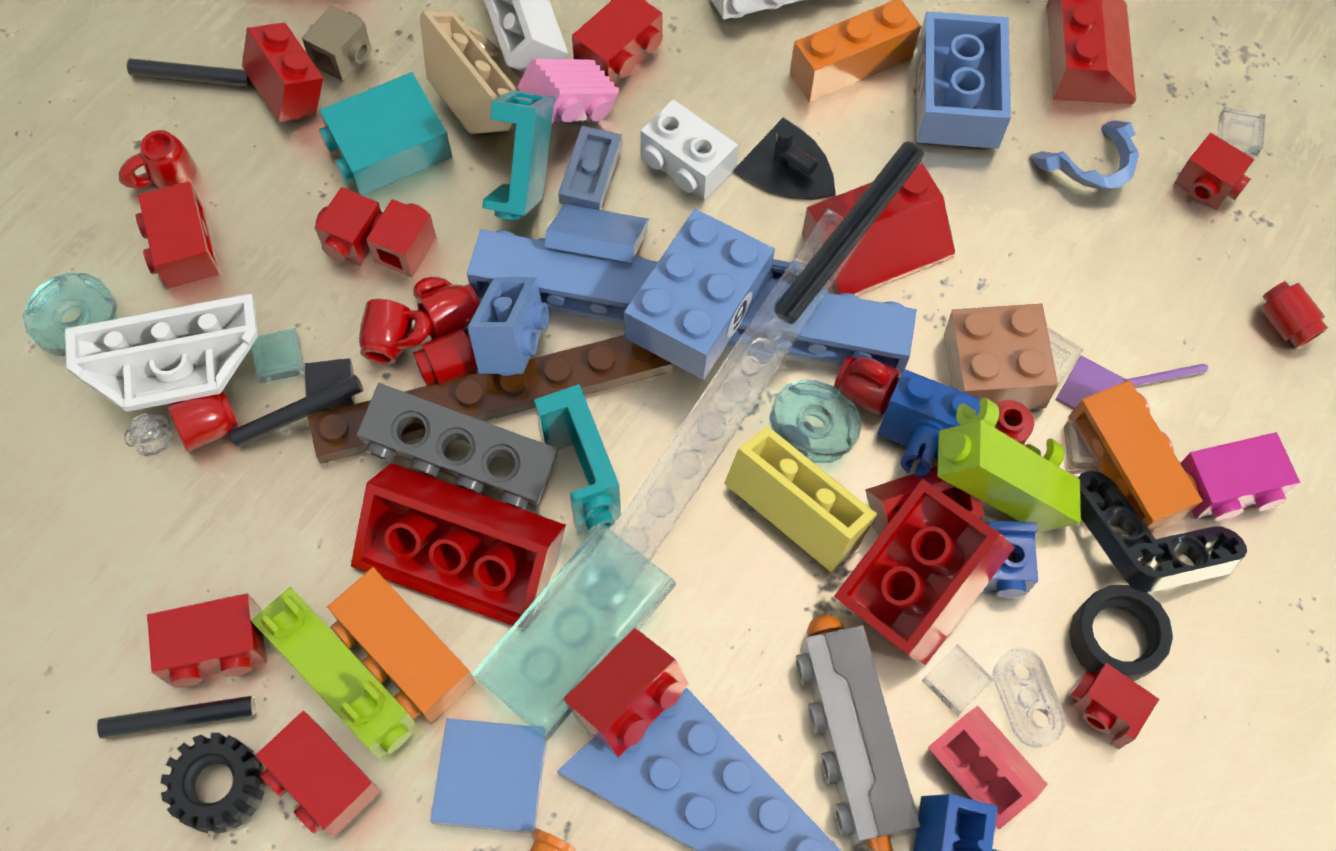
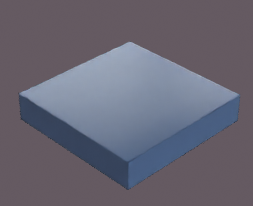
M565 204L546 230L545 247L632 263L646 236L648 218Z
M446 718L430 822L434 825L532 834L537 822L548 735L547 728Z

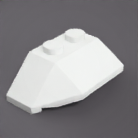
M251 293L66 328V368L71 374L125 412L221 394L258 337L254 297Z

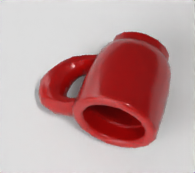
M156 130L148 133L142 139L140 153L127 159L118 172L119 181L125 187L140 189L153 183L156 188L161 189L188 181L192 183L197 170L192 156L179 138L165 130ZM143 166L146 172L136 175L135 171Z
M428 277L418 281L413 288V295L417 300L418 310L427 313L431 319L432 330L429 336L432 339L461 328L463 331L466 330L480 305L474 289L469 284L464 286L460 284L452 285L446 279Z
M371 299L367 301L359 333L360 354L364 358L376 363H395L396 358L402 354L403 350L418 346L429 336L432 330V322L429 315L424 311L411 310L401 303L388 299ZM415 320L413 331L410 334L412 322Z
M848 356L837 374L834 388L839 390L841 395L851 403L881 416L887 410L900 379L901 371L875 359Z
M224 391L221 394L170 403L167 406L187 452L226 436L233 427L238 426Z

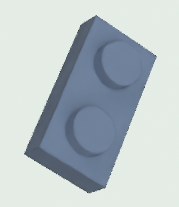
M581 126L558 193L559 203L601 210L622 147V134Z

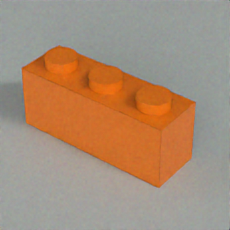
M892 0L794 41L790 75L808 101H814L912 59L921 25L902 0Z
M1130 380L1082 399L1068 416L1099 472L1109 477L1117 485L1150 531L1184 517L1202 502L1194 478L1184 471L1174 454L1170 438L1160 431L1150 414L1147 400L1136 391Z
M373 567L327 606L328 610L337 620L330 628L349 649L356 642L368 654L361 662L380 683L389 678L400 691L394 698L408 712L412 719L421 713L432 724L476 684L469 669Z

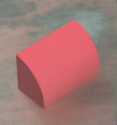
M978 705L960 718L928 747L973 800L998 806L995 826L999 830L1038 798L1048 785Z

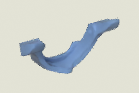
M1115 120L1104 124L1101 128L1107 136L1114 140L1120 156L1118 171L1110 175H1100L1095 170L1082 171L1063 151L1059 153L1041 151L1032 154L1031 157L1042 170L1053 171L1059 169L1072 180L1086 187L1113 189L1123 186L1134 176L1139 152L1131 140V137L1135 136L1131 122Z

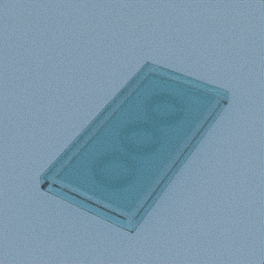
M600 523L472 675L546 740H549L571 713L563 699L634 627L638 630L642 628L677 584L673 578L604 524Z

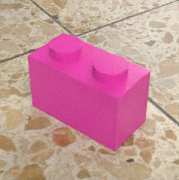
M1277 432L1193 451L1180 463L1184 471L1194 478L1198 487V494L1202 499V502L1191 510L1195 520L1214 516L1215 521H1222L1241 514L1244 511L1243 508L1256 505L1259 511L1277 507L1287 501L1285 495L1301 483Z

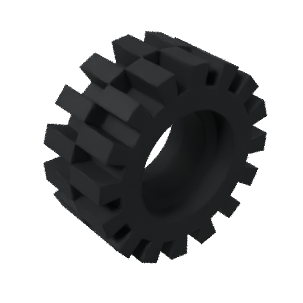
M211 733L210 738H206L202 734L192 737L195 744L189 746L183 743L177 748L181 756L177 760L170 756L165 764L172 769L170 775L162 774L160 783L167 786V791L161 792L162 801L170 805L167 811L172 817L179 819L180 823L200 832L209 833V831H213L217 834L224 833L228 826L236 829L244 824L241 818L245 814L252 817L257 809L252 807L256 799L262 801L265 792L260 789V783H265V781L260 777L262 771L259 768L263 764L253 754V750L230 735L225 737L221 733ZM213 764L227 765L233 777L232 786L228 794L214 803L202 802L196 794V781L200 773Z

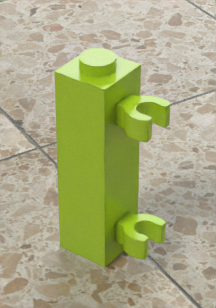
M986 397L980 399V411L977 416L975 410L963 403L958 406L956 418L959 426L939 431V478L1020 522H1037L1038 532L1081 524L1080 479L1060 468L1064 459V448L1060 443L1052 438L1047 439L1046 453L1042 457L1040 449L1031 444L1024 446L994 428L999 418V408Z
M291 587L285 590L251 620L376 758L380 757L384 752L387 754L393 753L406 742L411 734L408 729L415 724V721Z

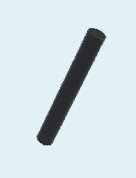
M129 58L127 61V72L129 75L250 87L252 81L242 69Z
M353 375L229 431L231 441L236 447H240L363 392L361 381L357 375Z
M252 695L100 718L97 722V732L100 739L255 716L256 703Z

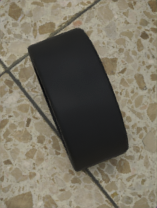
M1109 585L1094 592L1074 613L1069 630L1072 650L1081 665L1093 674L1105 663H1108L1133 681L1147 676L1161 665L1170 653L1173 640L1171 621L1161 603L1149 593L1137 590L1130 585ZM1108 607H1117L1130 612L1140 621L1146 631L1148 640L1147 650L1140 658L1124 662L1111 657L1100 647L1093 632L1094 618L1100 611Z

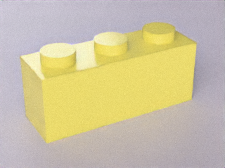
M768 426L738 448L724 482L727 487L831 573L859 548L877 516L876 512Z

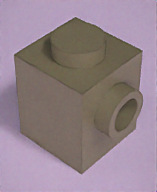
M332 5L301 38L306 53L316 68L341 81H344L358 64L366 60L369 51L372 49L364 21L352 12L346 13Z

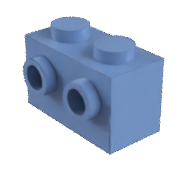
M536 277L493 278L468 326L479 374H499L502 376L523 374L531 355L536 354L542 330L547 329L549 323L548 306L546 303L541 302Z

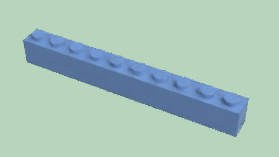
M480 229L467 271L469 285L474 289L477 297L480 298L484 297L493 278L536 277L541 302L547 304L549 311L624 324V311L658 262L643 259L638 255L630 263L546 248L545 238L531 239L516 236L505 230L493 232ZM768 280L728 342L731 345L842 365L848 356L854 358L858 356L867 357L898 369L902 374L911 354L917 309L904 307L902 304L893 301L881 303L860 299L858 296L849 293L837 295L820 291L794 324H788L774 313L775 304L790 286L773 283L771 280Z

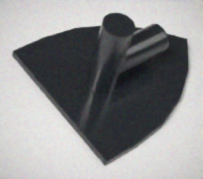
M784 117L733 170V173L748 183L774 195L807 200L836 196L834 175L826 155L814 139Z

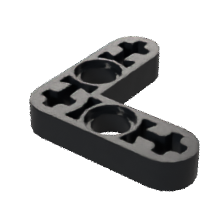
M1086 471L1078 477L1080 479L1081 519L1123 579L1137 590L1155 592L1229 574L1236 569L1247 553V546L1244 540L1236 532L1222 526H1214L1156 539L1117 485L1109 477L1095 471ZM1109 524H1116L1128 532L1130 537L1119 535L1110 528ZM1174 552H1179L1187 556L1193 562L1194 566L1187 565L1180 561L1175 556ZM1158 563L1159 565L1157 566V568H1156L1155 571H1154L1153 567H1155L1156 564Z

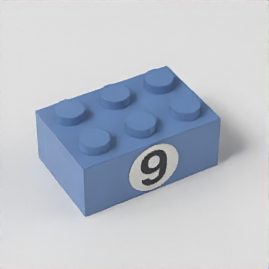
M926 11L917 43L916 142L999 149L1011 119L1008 17Z
M694 209L624 311L625 339L705 380L771 277L775 248Z

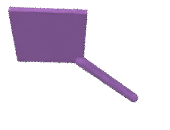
M1081 355L1055 400L1074 410L1082 399L1128 380L1135 387L1204 373L1208 370V365L1198 364L1125 379Z

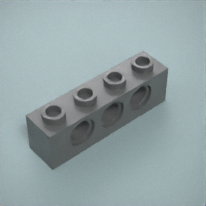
M381 383L377 384L357 432V437L363 444L367 445L365 452L389 462H392L394 455L412 461L410 469L433 478H437L438 473L442 472L455 477L454 485L478 494L482 493L483 488L501 494L499 501L526 510L528 504L539 507L558 457V448ZM420 424L426 428L424 438L419 443L413 445L403 443L401 441L403 430L408 425ZM463 440L470 444V452L466 458L461 461H451L445 457V449L452 441ZM498 456L511 458L515 462L514 471L504 478L493 476L488 469L494 458Z

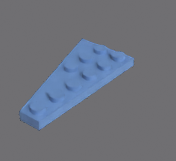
M687 687L683 690L679 700L672 707L665 709L652 722L643 738L635 745L629 746L619 758L593 737L557 771L559 776L597 795L598 798L626 811L643 821L644 824L692 851H841Z

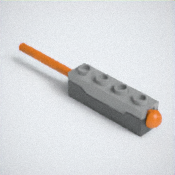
M827 614L819 615L809 623L807 637L800 650L801 654L796 655L795 659L799 679L802 685H810L814 700L813 703L808 704L813 731L815 734L822 732L827 750V752L821 753L824 775L828 784H836L840 803L834 805L837 825L842 836L849 835L852 847L867 844L871 851H894L891 838L912 834L921 826L864 626L844 629L842 623L836 617Z

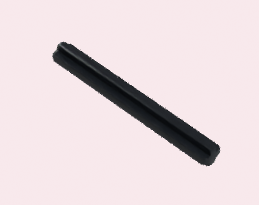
M910 141L904 142L775 304L774 313L788 324H794L922 162L924 152L920 147Z

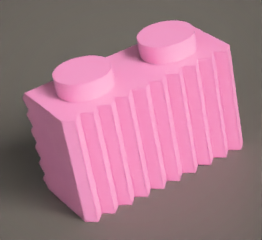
M532 59L517 86L521 92L555 97L552 123L555 121L558 123L561 121L571 123L572 121L578 122L579 120L581 122L585 120L587 122L590 120L600 122L610 113L612 104L619 94V87H614V82L609 81V76H605V71H600V65H596L595 60Z

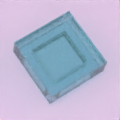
M295 328L257 337L252 345L256 375L261 384L305 374L300 339Z

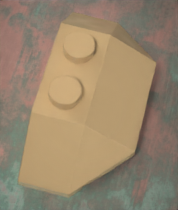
M422 11L420 26L426 78L439 93L440 98L446 102L460 120L462 126L470 134L516 130V124L490 120L493 100L512 90L519 91L517 86L523 77L520 72L515 68L507 66L502 50L479 31L463 24L464 18L457 12Z

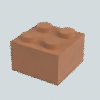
M1043 303L952 309L944 333L952 388L980 399L986 397L995 404L1003 400H1013L1023 404L1028 409L1047 408L1058 386Z

